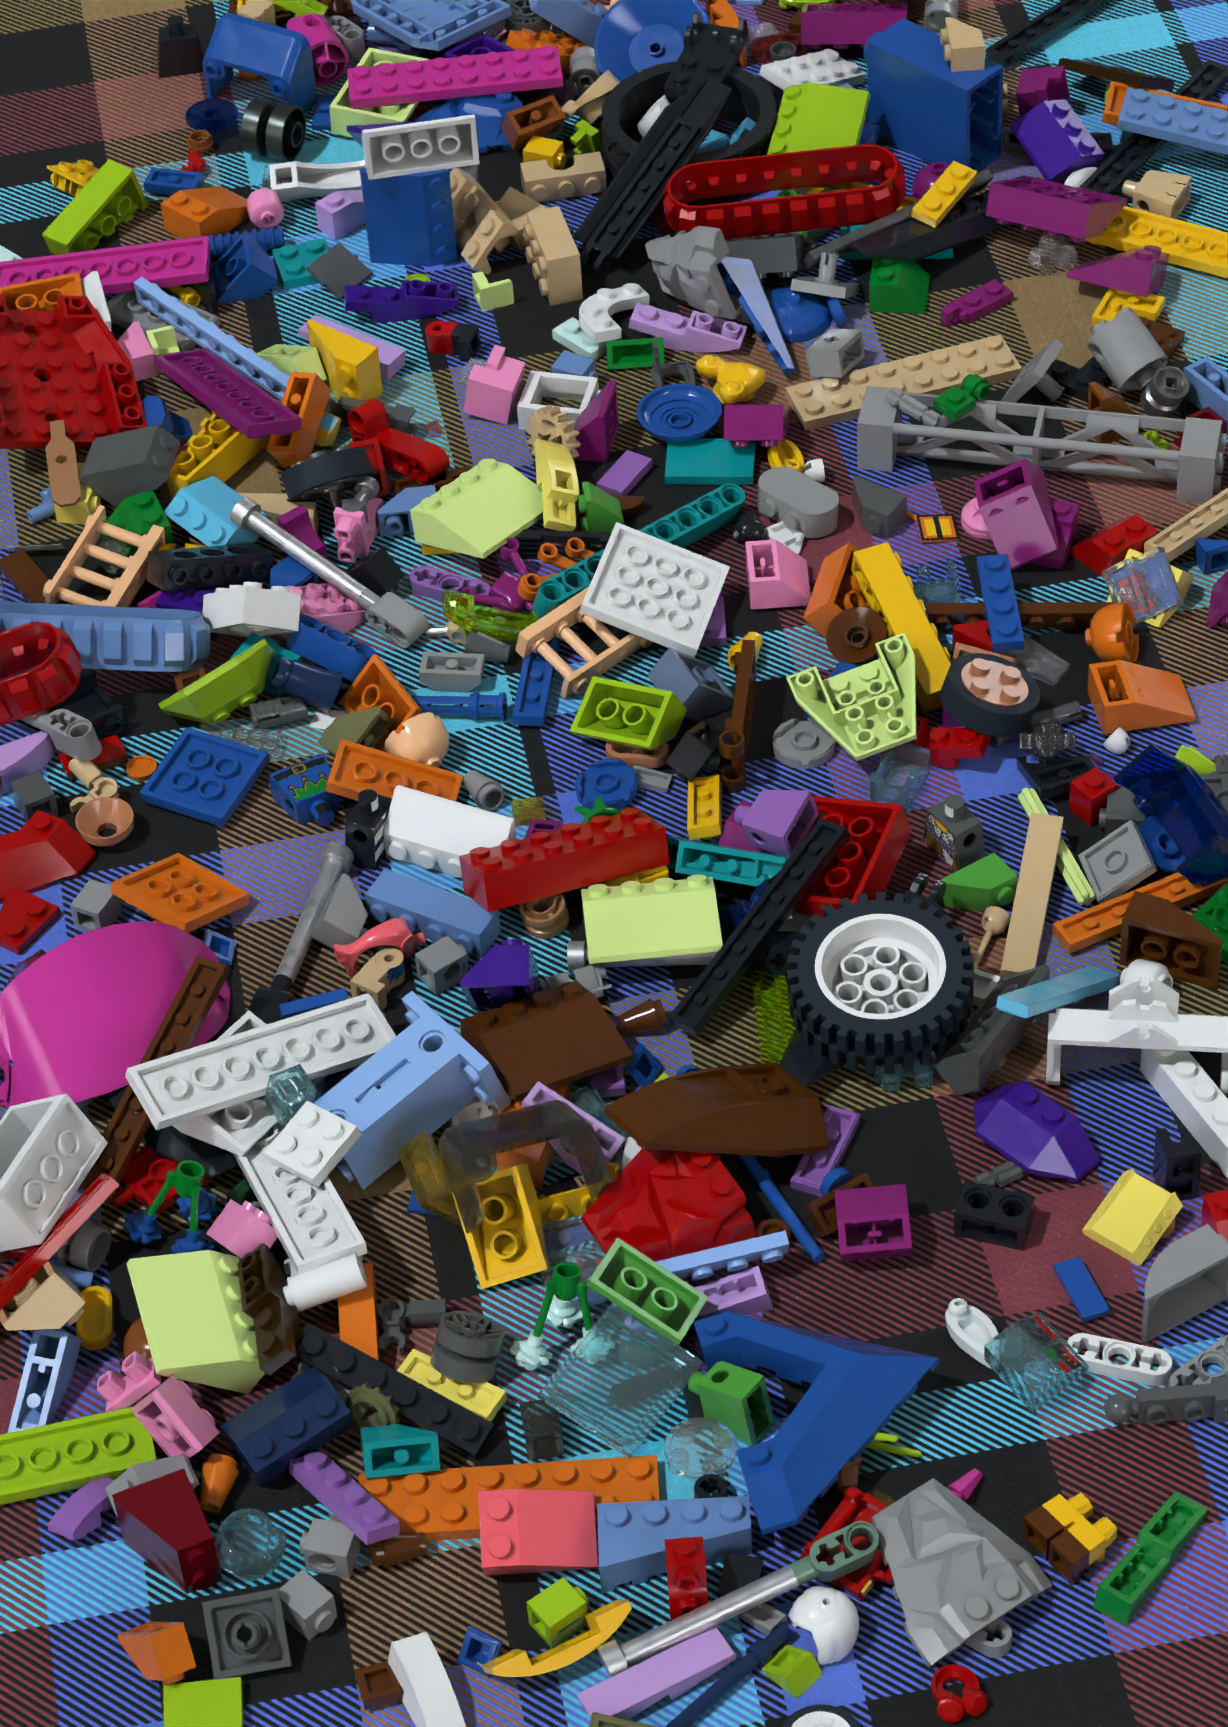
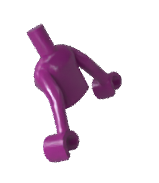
M509 538L507 540L508 548L501 546L500 556L503 560L512 561L522 577L530 572L518 554V540L516 538ZM507 571L491 587L489 596L474 594L471 588L464 587L461 592L462 597L457 595L454 601L457 609H463L464 607L470 609L472 602L495 606L509 614L517 613L523 608L534 613L532 609L534 601L523 599L517 592L520 579Z

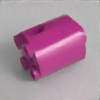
M306 14L288 20L286 29L302 33L310 42L316 86H326L341 78L347 70L349 63L348 51L326 18L321 14Z

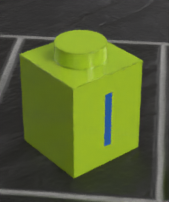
M564 1577L526 1602L529 1624L551 1648L559 1645L588 1625L584 1615L588 1614L587 1607L589 1606V1601L585 1593L578 1586L573 1588Z

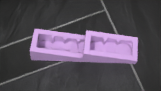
M314 315L311 318L313 321L377 347L381 378L388 381L405 366V349L318 315ZM306 322L298 329V335L309 341Z
M759 1266L695 1287V1289L706 1295L708 1299L694 1321L727 1311L748 1315L774 1309L766 1281ZM620 1307L629 1338L657 1332Z
M714 1626L576 1695L590 1719L592 1713L596 1712L630 1720L667 1695L673 1701L737 1659L720 1631Z

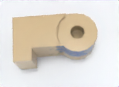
M385 948L377 952L350 980L352 998L370 993L382 1012L387 1006L386 994L393 987L403 983L405 979L402 952L395 948Z

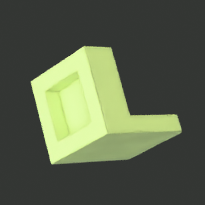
M483 271L472 273L474 297L482 312L514 304L513 283L510 279L489 284Z
M173 325L146 331L147 340L154 355L180 352ZM156 368V369H157V374L163 373V372L160 371L158 368Z

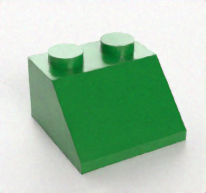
M873 258L869 282V312L926 314L930 275L914 261Z
M153 490L124 498L107 520L108 524L141 536L148 534L153 524L164 528L166 544L174 543L171 525ZM102 534L109 550L129 558L134 556L138 550V547Z

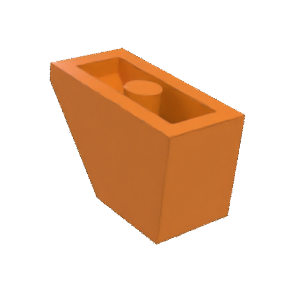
M150 1621L117 1634L120 1644L146 1680H159L162 1682V1685L172 1684L185 1678L183 1672L196 1667L183 1622Z

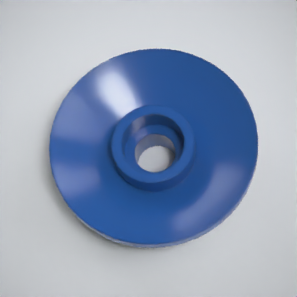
M1152 815L1140 823L1138 828L1157 868L1166 872L1177 873L1189 868L1194 863L1196 858L1194 840L1187 829L1178 821L1164 815Z

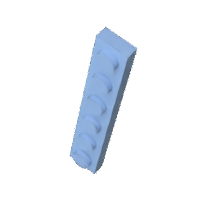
M785 1230L656 1261V1263L680 1279L692 1276L693 1280H700L712 1276L713 1271L727 1268L729 1272L744 1269L748 1267V1262L762 1259L763 1263L778 1261L783 1258V1254L788 1253L789 1242ZM590 1278L581 1279V1281L587 1283ZM587 1285L589 1305L601 1304L608 1300Z

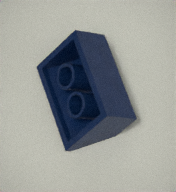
M312 1366L220 1425V1428L260 1487L288 1469L289 1460L316 1451L353 1427L350 1410L332 1384Z

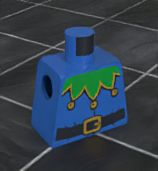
M324 753L269 774L273 799L298 824H305L316 819L319 825H328L335 818L334 812L340 808L339 796L325 791L331 769Z

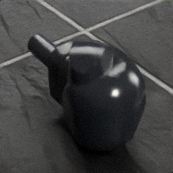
M745 508L741 509V516L737 519L732 532L734 541L745 544L746 541L763 540L766 536L763 522L754 513H748Z

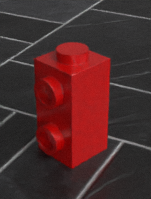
M703 1536L664 1539L670 1620H674L708 1603Z

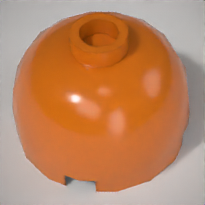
M1125 602L1113 603L1102 607L1092 618L1090 628L1086 629L1085 639L1087 646L1093 648L1094 653L1101 661L1123 660L1131 663L1136 662L1139 653V635L1133 634L1132 624H1137L1131 605Z

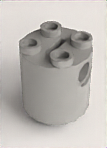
M1129 306L1120 310L1111 321L1102 320L1091 329L1094 335L1086 342L1087 347L1120 393H1127L1132 390L1143 392L1155 372L1159 368L1166 366L1168 362L1166 354L1138 315Z

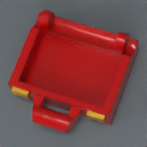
M855 1486L852 1488L848 1487L844 1492L845 1498L812 1542L808 1541L803 1547L804 1552L800 1558L802 1559L809 1555L810 1548L815 1541L857 1521H865L872 1524L871 1518L888 1506L870 1494L860 1491ZM863 1536L855 1537L850 1542L857 1550H866L872 1545L870 1540ZM879 1544L877 1555L871 1563L830 1581V1583L859 1602L863 1601L877 1581L895 1585L890 1568L886 1570L888 1566L884 1563ZM840 1545L839 1553L843 1551V1545ZM825 1554L820 1555V1562L825 1561L828 1566L833 1565V1558L828 1559Z

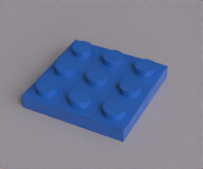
M186 727L139 792L141 801L224 827L270 762L268 752Z

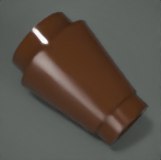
M649 999L623 1013V1015L616 1016L622 1036L661 1031V1027L668 1025L660 999L655 1001Z
M400 1531V1535L370 1544L369 1550L373 1566L382 1565L383 1568H387L420 1555H426L427 1545L424 1533Z

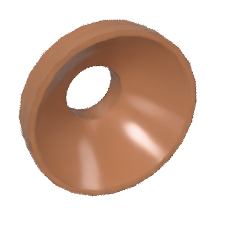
M115 797L97 798L84 804L79 809L75 818L76 829L85 842L96 846L112 847L123 841L133 830V810L122 799ZM104 829L116 830L112 836H99V833Z

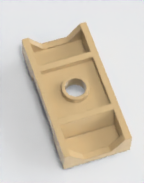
M456 167L449 174L456 243L463 250L461 255L473 269L483 271L484 274L489 275L491 268L487 259L488 254L499 239L516 235L519 230L473 176Z

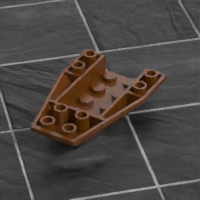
M777 1062L716 1067L683 1073L633 1091L607 1105L604 1111L616 1123L619 1129L625 1131L636 1141L639 1147L646 1150L783 1158L785 1155H810L815 1152H825L829 1148L819 1097Z

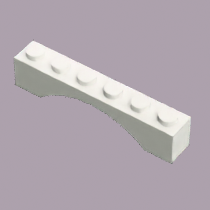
M360 160L337 164H316L293 161L269 165L271 189L277 192L281 202L326 196L335 191L362 190L359 169L366 168L365 162Z

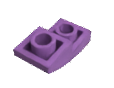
M110 1478L92 1480L80 1488L54 1514L48 1522V1530L62 1535L68 1540H78L84 1538L88 1532L102 1526L100 1512L113 1508L105 1488L114 1480Z

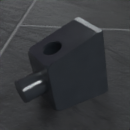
M180 15L170 16L167 20L168 27L158 29L157 66L159 78L203 73L202 62L205 51L196 26L194 24H184L183 17Z

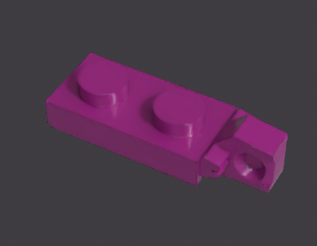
M994 279L954 299L941 308L940 323L947 328L962 320L970 324L1012 302L1013 292Z

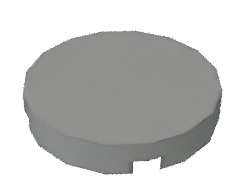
M799 718L790 719L782 723L774 731L772 748L775 757L782 764L798 769L815 768L828 762L834 755L836 741L812 718H807V721H799Z

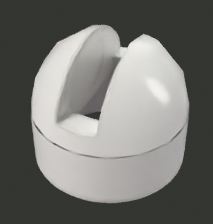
M822 458L808 461L803 467L804 475L817 482H825Z
M1119 726L1102 745L1111 753L1120 755L1126 752L1131 742L1127 732Z

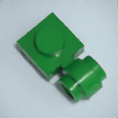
M977 374L967 375L961 383V389L954 385L934 399V409L956 422L976 408L977 399L982 401L989 395L990 386L988 381Z

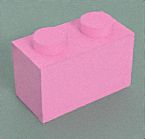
M232 1199L229 1200L206 1233L241 1259L245 1254L252 1252L262 1243L270 1249L278 1237L275 1229L270 1226V1216L246 1200L242 1205H239Z

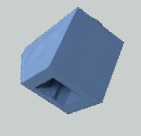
M435 485L405 488L378 510L381 537L414 533L410 510L421 503V500L436 493Z

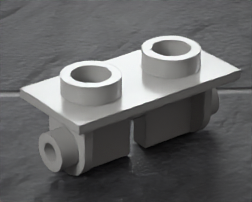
M595 963L573 970L575 981H578L592 992L596 998L604 996L603 990L612 987L611 984L602 983L601 978L606 977L603 964L597 966ZM568 972L544 977V981L538 983L540 992L570 982Z

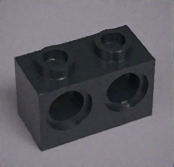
M965 1181L954 1213V1236L1024 1251L1034 1220L1035 1196L1019 1191H1009L986 1184Z

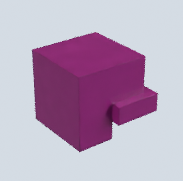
M1064 66L1022 69L1015 93L1020 118L1043 101L1066 99L1071 105Z

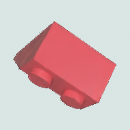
M533 1489L478 1491L481 1563L484 1576L598 1569L594 1492Z

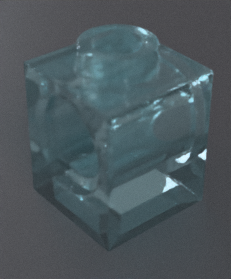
M299 1064L269 1075L264 1101L280 1126L289 1123L306 1101L314 1103L317 1089Z

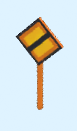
M907 510V517L917 522L922 543L960 541L954 514L916 515Z

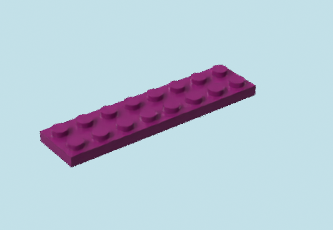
M207 348L154 355V366L247 438L261 439L267 434L288 435L291 431L302 429V418Z

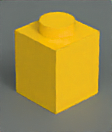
M533 135L523 149V162L547 159L549 167L556 170L563 169L567 160L563 141Z

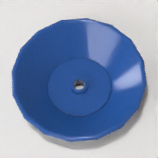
M619 0L610 7L597 28L593 46L597 68L602 74L609 70L621 82L636 72H642L641 70L658 64L675 62L684 49L686 26L692 27L693 13H701L702 23L710 24L708 15L696 0ZM660 48L658 52H653L654 49Z

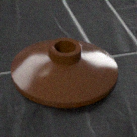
M853 607L838 614L829 625L826 634L827 647L838 661L862 664L878 655L875 643L887 639V627L881 615L875 610L867 607ZM864 637L861 642L855 643L858 638Z

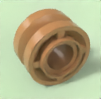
M562 893L519 904L525 929L536 938L545 939L557 936L565 930L569 923V913Z

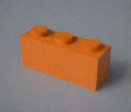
M291 372L282 404L302 418V429L291 431L288 435L271 434L267 451L282 466H292L297 462L309 459L308 455L312 454L331 393V389L315 373Z

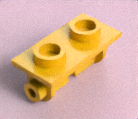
M593 1181L590 1183L591 1185L548 1196L540 1195L538 1204L543 1230L581 1221L582 1215L604 1192L606 1184L600 1185Z

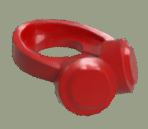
M950 1664L940 1667L933 1674L931 1690L933 1698L938 1703L937 1714L942 1720L955 1723L964 1714L977 1717L985 1711L987 1696L980 1690L978 1679L970 1669L961 1665ZM950 1681L963 1682L965 1687L962 1689V1698L955 1696L953 1692L946 1691L943 1686Z

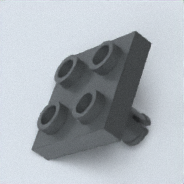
M279 1588L202 1602L214 1679L292 1666Z

